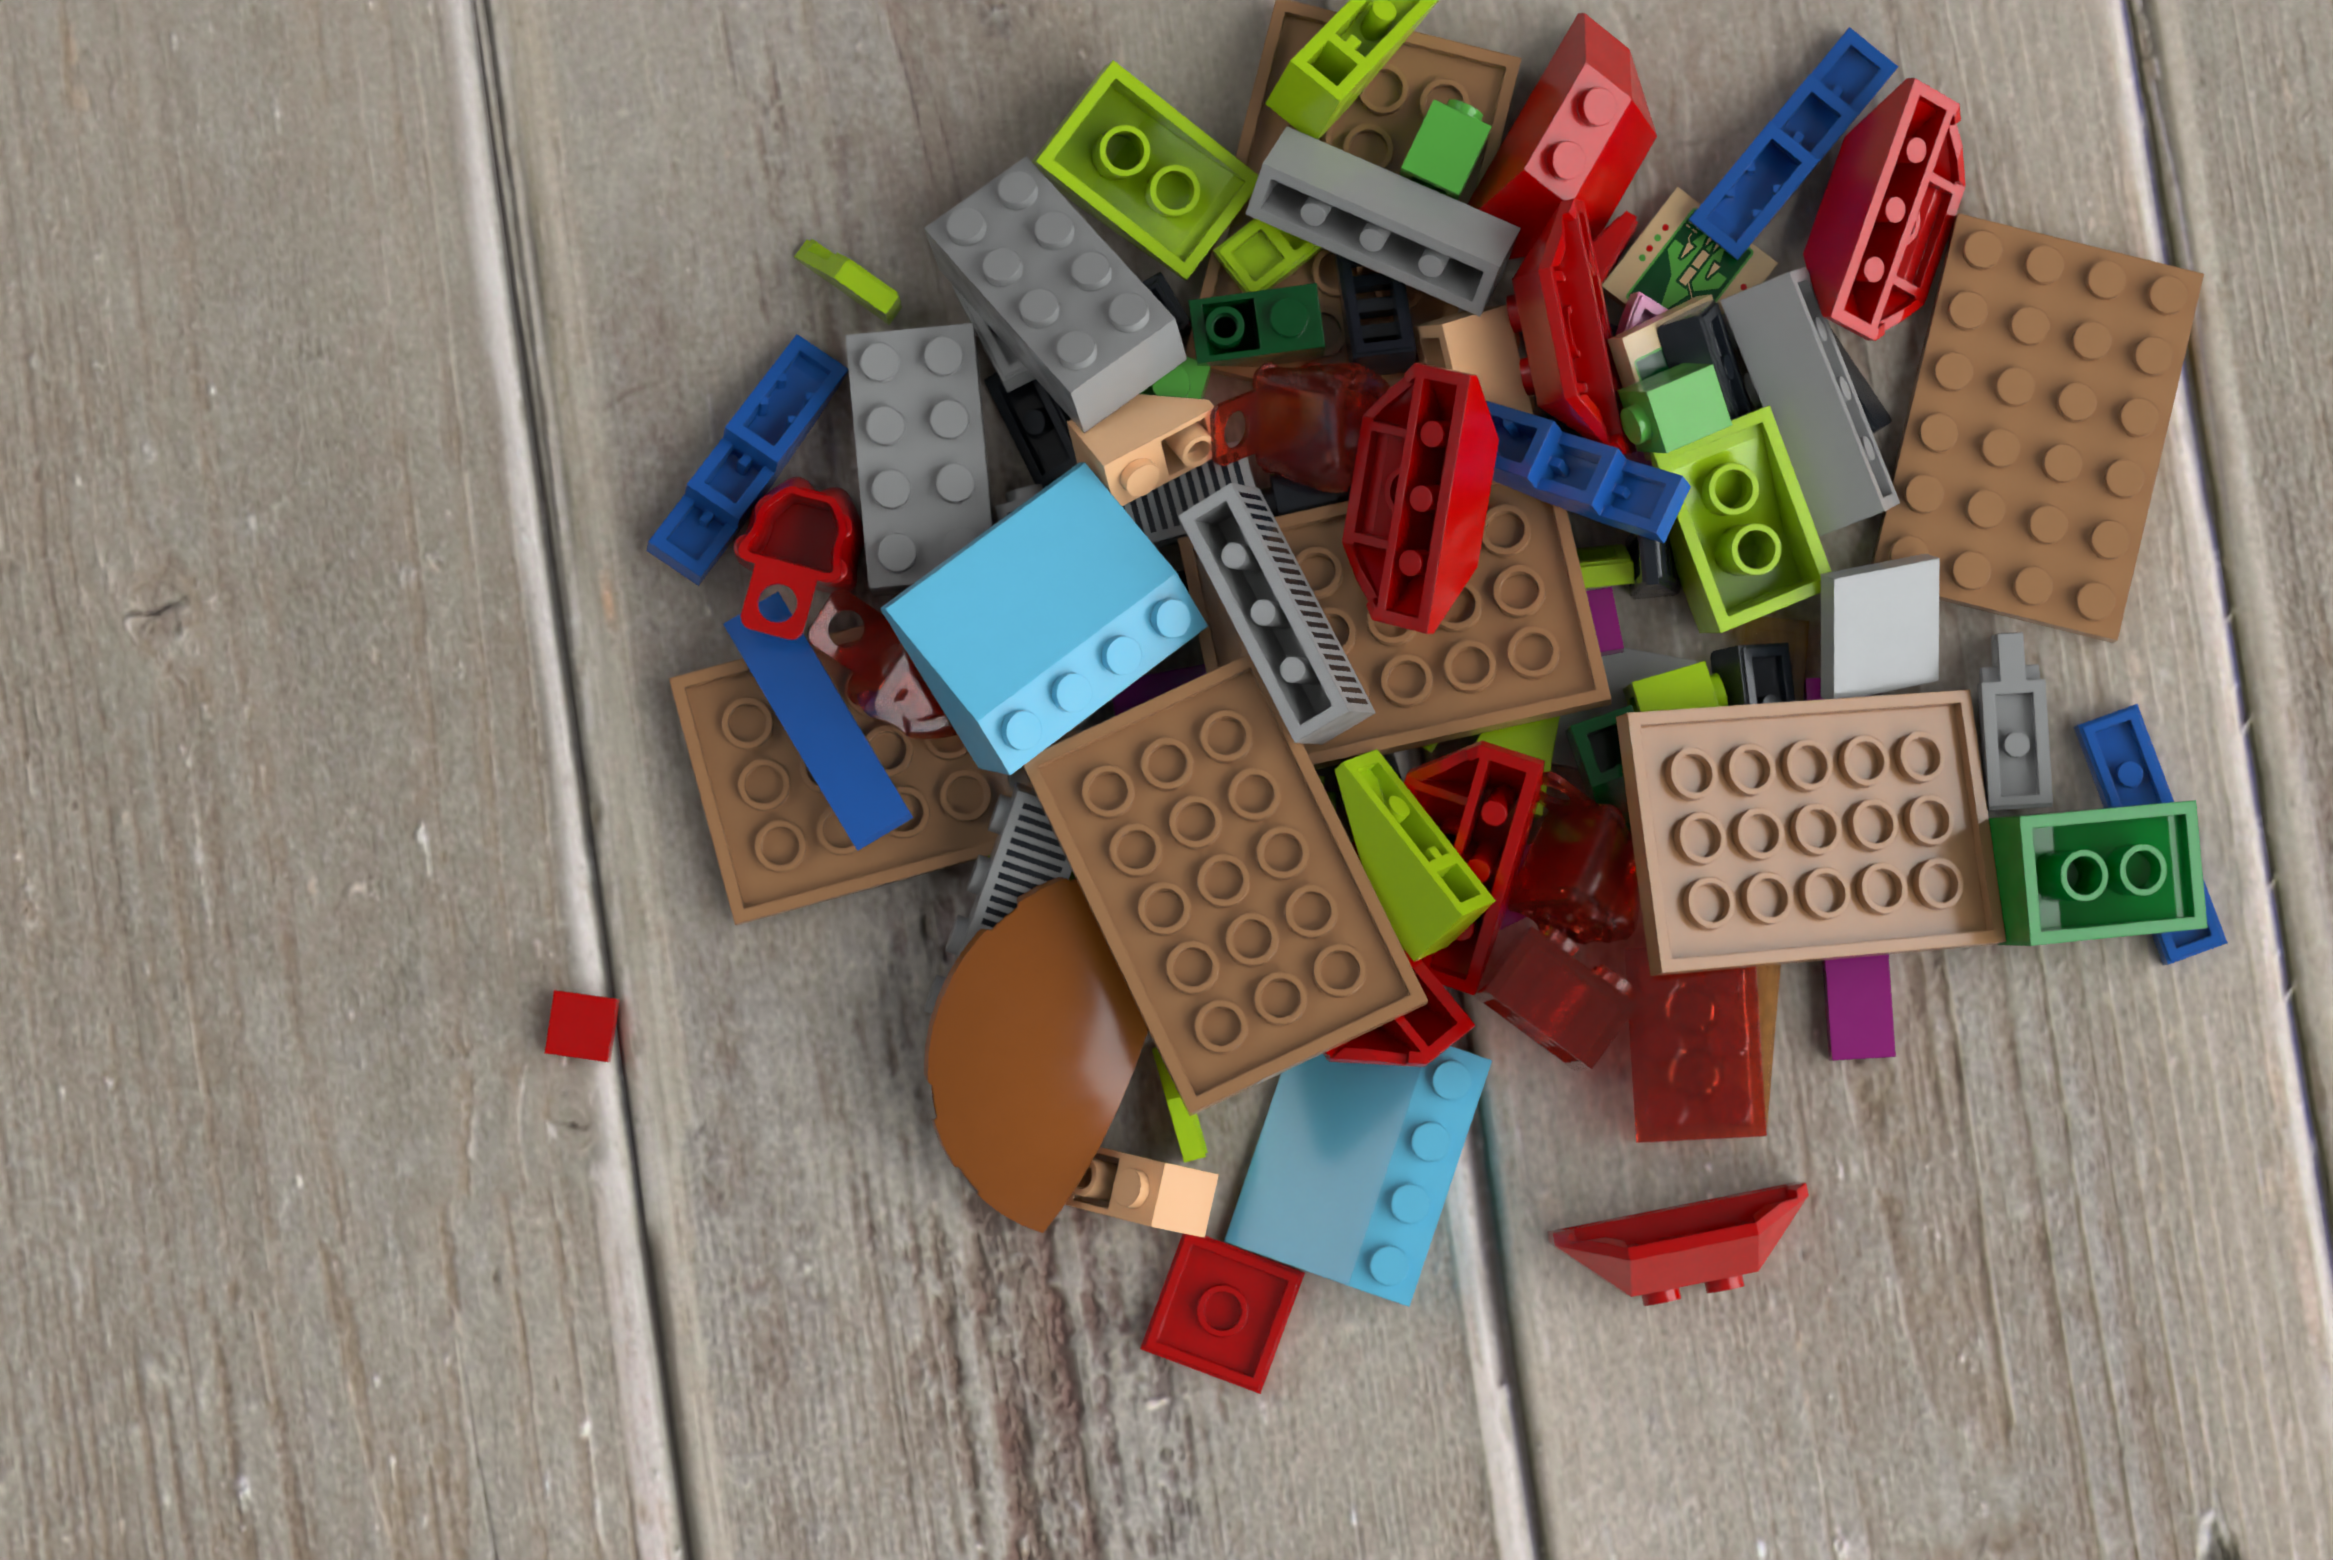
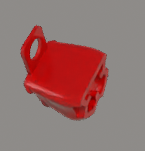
M796 476L785 480L773 488L754 505L746 533L739 536L734 543V552L738 562L752 571L741 612V622L747 629L786 640H796L804 632L815 590L833 595H842L851 592L857 584L858 562L865 543L860 516L847 491L839 487H829L818 491L814 489L809 481ZM772 585L787 586L796 596V610L786 621L771 622L764 618L759 610V598L762 592Z

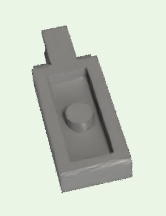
M2023 632L1997 633L1991 636L1992 667L1979 668L1980 683L1977 684L1982 772L1987 810L2053 807L2045 679H2040L2039 664L2025 665Z

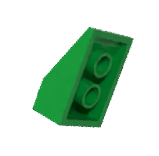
M2196 800L1989 818L2006 942L1999 943L1998 945L2036 946L2207 928Z

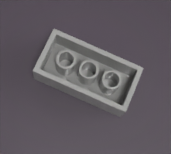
M1027 156L924 228L939 270L1084 433L1187 360L1174 316Z
M973 323L845 335L868 586L873 597L899 595L994 525L977 341Z

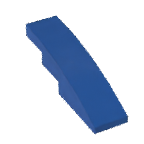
M1849 27L1775 117L1768 122L1688 221L1738 261L1894 74L1898 66Z
M796 334L725 426L723 438L686 484L685 494L650 538L646 551L699 586L747 522L754 505L767 494L847 376L848 368Z
M1486 401L1499 438L1492 481L1603 524L1665 543L1691 488L1682 475L1626 459L1619 448L1563 432L1553 420Z
M778 591L759 602L761 614L771 622H783L792 616L791 611ZM741 613L723 624L855 848L859 851L912 819V814L804 633L796 640H786L747 629L742 624Z

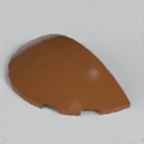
M1063 877L1047 881L1019 896L1016 899L1017 907L1001 919L992 929H980L970 940L949 971L937 996L929 1021L924 1055V1076L931 1085L932 1100L936 1118L931 1119L937 1138L949 1161L954 1167H958L969 1183L978 1191L976 1194L986 1203L1018 1224L1041 1233L1045 1232L1062 1210L1100 1148L1121 1104L1148 1034L1147 1026L1077 880H1068Z

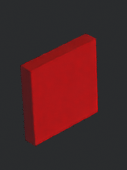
M1182 1233L1140 1349L1261 1394L1305 1272L1206 1235L1204 1238Z

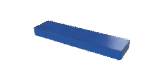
M2138 704L2073 727L2104 808L2174 802ZM2204 879L2207 928L2152 934L2163 966L2228 943Z

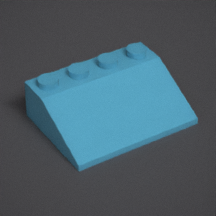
M1079 462L880 608L977 767L1006 775L1013 774L1208 627L1177 572L1085 462Z
M1450 1046L1425 1067L1329 1062L1321 1054L1281 1073L1224 1242L1410 1307L1492 1060Z

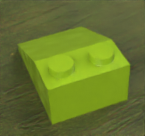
M1114 60L1102 68L1032 160V163L1065 197L1185 281L1251 197L1259 176Z
M1770 405L1732 419V426L1669 453L1649 452L1653 467L1682 475L1691 486L1669 532V539L1677 575L1699 633H1723L1821 593V574L1832 572Z

